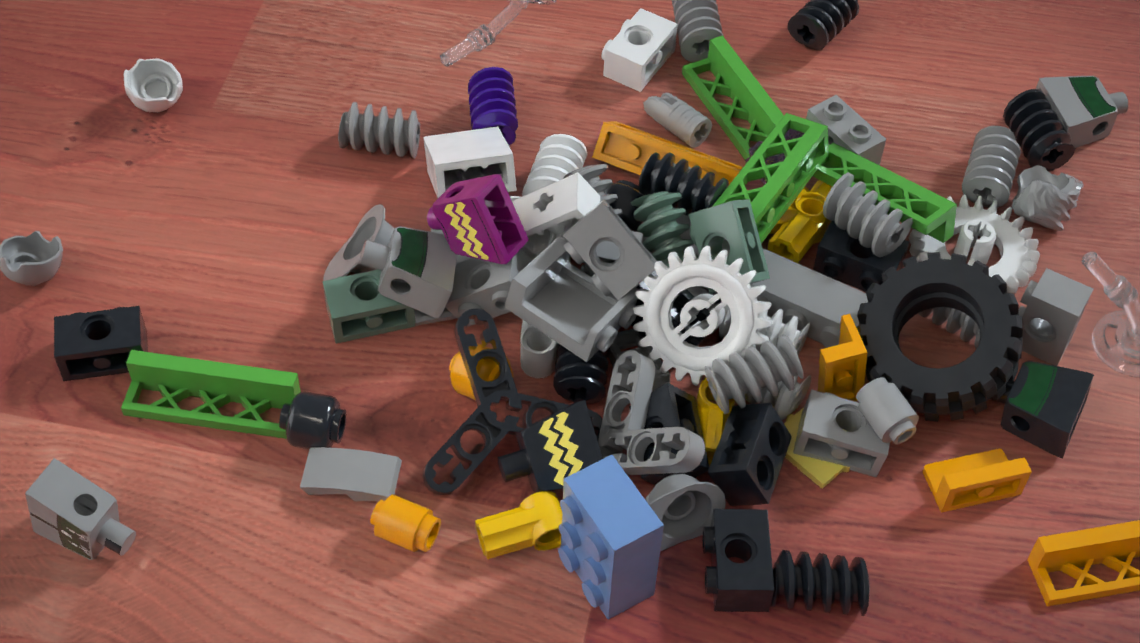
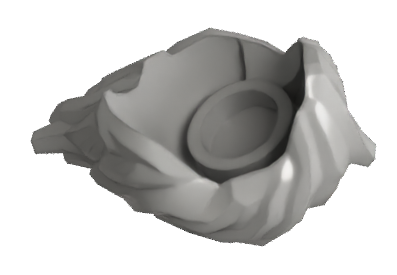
M1040 165L1025 169L1017 179L1019 188L1012 203L1014 213L1017 216H1023L1024 221L1028 220L1038 223L1046 228L1057 231L1064 230L1063 224L1060 221L1070 220V215L1067 211L1077 206L1083 182L1065 173H1060V175L1051 174L1045 167Z

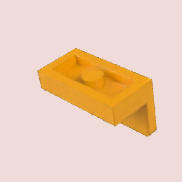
M850 314L841 316L839 345L820 349L818 391L832 393L840 398L855 402L858 401L856 399L857 393L864 386L868 352Z
M999 448L926 464L922 472L942 513L1021 495L1032 470L1025 457L1008 461L1004 451Z

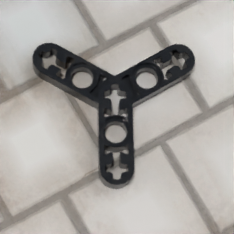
M478 308L465 311L457 320L454 329L455 338L478 408L427 462L423 469L422 477L425 486L429 491L438 495L450 494L456 490L506 434L516 436L515 433L531 425L532 414L535 410L546 409L552 414L568 406V404L517 392L495 322L489 313ZM469 319H474L476 325L484 324L485 330L480 334L482 346L485 347L491 343L493 349H485L471 356L469 350H475L478 345L473 334L466 335L464 329L469 325ZM487 358L494 360L500 370L499 377L489 382L482 380L476 372L478 361ZM500 400L506 401V409L519 412L522 409V404L528 405L522 418L523 428L516 425L520 417L509 415L502 422L497 421V413L490 411V406H496ZM588 409L598 441L603 419L597 412ZM466 431H477L482 435L484 448L480 453L469 454L461 447V436ZM451 447L455 455L460 460L468 463L469 467L465 470L460 462L450 473V477L454 480L453 483L450 485L444 481L438 485L433 480L437 474L433 466L436 464L442 468L454 457L446 453V450Z

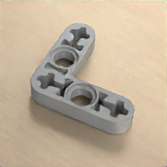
M634 350L624 352L615 362L598 439L602 457L604 459L613 455L627 475L690 472L698 467L705 453L704 441L699 435L683 427L644 429L655 377V365L650 358ZM631 403L628 416L625 420L621 421L623 409L627 404ZM654 442L655 446L652 455L647 461H644L646 448L650 443ZM623 448L627 450V455L620 453ZM671 448L679 450L676 455L671 453Z

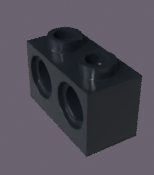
M771 402L747 404L744 408H740L739 405L732 406L708 470V474L723 491L725 499L730 506L769 504L792 438Z

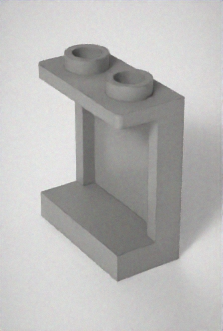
M559 236L512 279L504 307L588 362L598 350L605 352L611 346L621 327L627 329L634 322L637 315L634 314L633 307L636 306L638 300L635 294L638 288L634 287L619 300L612 293L606 297L597 288L589 275L567 262L569 253L564 248V244L568 241Z

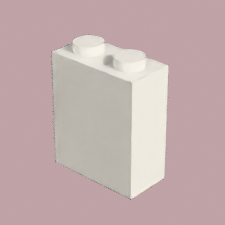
M498 126L423 137L427 172L437 198L456 182L494 174L501 175L508 192L517 191L513 152Z

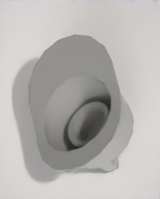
M375 205L364 215L352 236L330 261L324 273V281L340 276L345 277L349 272L359 274L377 270L359 264V259L366 240L387 246L394 227L385 220V208L383 205Z
M673 474L662 479L645 499L664 525L660 551L702 535L703 526L711 525L713 509H725L726 505L725 495L717 485L709 482H699L694 477L686 474Z

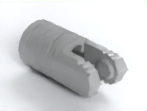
M663 93L661 97L651 96L643 102L644 111L650 117L692 148L700 146L711 131L712 121L670 93Z

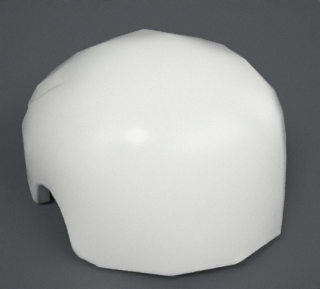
M159 58L138 59L136 64L130 70H125L123 74L126 95L137 108L146 112L167 110L177 102L183 91L181 74L172 63Z

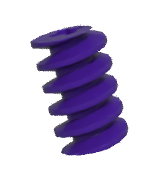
M489 67L477 71L468 83L472 130L498 126L507 144L510 146L515 142V131L518 128L513 77L509 71L499 67Z

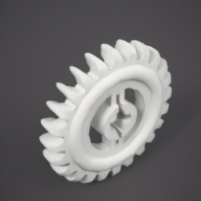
M964 194L956 210L953 235L960 234L954 253L965 255L967 260L970 248H973L968 265L972 266L977 260L986 265L995 244L999 249L1001 259L997 264L989 267V276L992 277L999 274L1007 283V293H1016L1018 287H1024L1028 284L1029 278L1035 274L1037 269L1036 264L1038 263L1040 253L1036 250L1039 241L1038 239H1031L1033 228L1028 227L1021 230L1024 223L1023 216L1015 219L1013 222H1009L1012 213L1011 207L1007 208L1001 215L996 214L997 200L985 210L982 205V196L977 198L974 207H970L967 196ZM951 196L947 197L948 200L954 202ZM915 229L911 231L909 251L912 256L916 257L917 262L928 260L927 253L940 252L941 259L951 260L945 242L942 243Z
M692 246L687 247L684 251L683 261L676 252H671L668 256L669 267L662 261H657L654 268L658 277L650 274L643 280L649 287V290L638 289L635 292L636 296L644 302V305L633 307L634 314L643 317V321L636 323L633 328L636 331L646 333V336L639 341V345L641 347L652 346L653 350L648 356L652 361L659 358L663 359L661 365L662 373H666L672 367L676 368L675 378L677 381H681L687 373H690L693 385L697 386L701 382L702 375L706 376L705 366L712 372V363L715 359H722L728 366L731 353L736 352L744 359L745 349L751 346L754 347L752 344H762L769 340L758 329L769 327L772 324V320L761 317L759 313L769 309L772 304L771 302L757 301L756 298L765 291L766 286H750L749 283L756 275V270H751L741 275L739 271L743 263L742 258H738L730 266L727 265V250H722L715 260L711 257L710 246H705L702 249L699 258L696 257ZM704 286L718 292L716 295L700 294L687 302L681 310V324L676 328L673 327L671 310L674 300L681 291L689 287ZM717 300H722L720 304L710 311L707 319L702 322L698 321L684 334L680 332L697 318L696 315L700 310L708 309ZM728 304L731 312V325L728 334L722 341L713 346L698 347L685 341L690 335L705 337L716 330L724 320V307Z

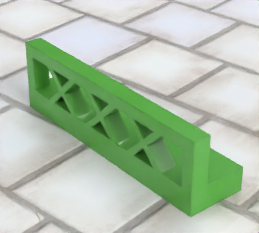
M723 35L710 39L708 58L682 67L684 78L744 160L748 162L754 154V151L749 146L750 142L762 144L784 117L783 113ZM710 70L716 79L714 82L699 78L697 74ZM715 94L730 97L733 100L732 105L717 102L714 99ZM736 117L747 120L751 124L750 129L735 126L731 122L732 118ZM788 130L784 135L786 141L794 138L795 130ZM782 153L766 158L765 163L768 164L785 158V155Z
M786 113L713 206L734 200L750 199L762 243L829 155L828 126ZM789 129L805 133L802 137L787 141L784 137ZM784 153L786 158L783 162L766 165L765 160L767 157ZM765 178L766 184L763 187L746 190L745 185L747 182Z
M834 142L829 145V155L813 177L833 187L840 177L849 172L854 175L851 187L860 181L866 184L863 197L868 192L874 190L878 193L875 205L884 199L890 201L888 215L897 208L903 211L901 223L912 218L911 228L924 235H929L942 243L953 236L957 210L956 203Z
M131 350L126 365L132 381L121 406L123 415L287 439L286 430L280 429L279 423L265 422L259 414L270 408L282 409L285 403L291 404L293 398L301 392L297 373ZM142 389L159 391L163 398L150 405L137 403ZM189 396L200 397L204 402L203 405L191 411L180 409L176 403ZM230 402L241 403L246 410L231 417L221 415L218 408Z

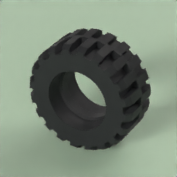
M940 252L927 253L928 260L917 262L915 256L903 260L904 268L898 271L891 266L882 273L883 284L881 286L877 283H872L866 292L868 302L860 304L857 314L859 325L856 328L868 352L866 375L869 382L884 377L888 383H894L914 411L924 413L925 421L938 422L939 415L950 414L951 421L964 419L963 412L972 409L975 414H978L987 409V401L990 398L998 400L1006 392V383L1014 380L1018 372V361L1022 356V317L1019 316V304L1015 295L1007 293V283L999 274L992 277L989 276V266L978 260L972 266L966 264L965 255L953 253L951 260L941 259ZM946 307L965 313L979 327L980 343L978 348L963 362L947 368H928L912 362L903 355L900 349L899 334L903 326L919 312L930 308Z

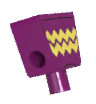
M500 174L459 181L452 184L433 203L427 214L429 227L433 230H442L451 251L456 255L506 265L529 241Z

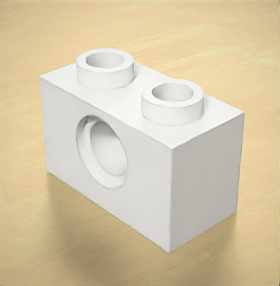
M640 8L631 20L627 19L623 23L619 34L613 40H608L601 55L604 60L603 76L641 92L675 51L678 24Z

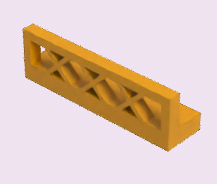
M617 121L603 122L592 158L641 175L647 160L652 154L659 153L660 160H662L666 154L672 153L675 155V164L685 159L688 161L689 167L692 168L696 165L701 167V179L708 172L714 173L715 182L713 186H716L722 178L727 179L730 185L743 168L742 166Z
M1140 520L1038 537L1027 560L1046 606L1140 591V570L1130 566L1133 558L1140 557ZM1102 563L1119 572V575L1115 581L1104 582L1088 573L1091 565ZM1062 571L1076 579L1077 582L1074 588L1055 591L1048 573Z

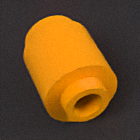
M392 494L385 501L382 499L378 501L373 509L370 523L374 525L375 536L412 552H416L419 549L428 552L438 536L441 519L433 516L432 510Z

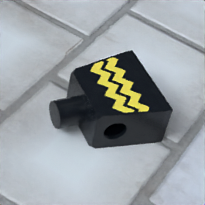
M585 400L572 403L517 431L515 434L520 450L497 458L505 483L528 476L534 492L562 489L564 478L603 459Z

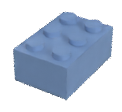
M613 455L564 478L563 499L560 500L562 524L559 525L561 534V547L558 548L559 557L565 568L569 572L575 571L583 582L582 590L590 605L594 608L599 606L606 618L610 619L654 595L664 525Z

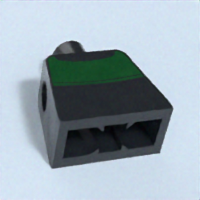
M1034 361L1023 362L1016 380L1008 381L1006 383V392L998 400H994L1005 404L1001 427L1017 437L1063 459L1086 404L1094 374Z

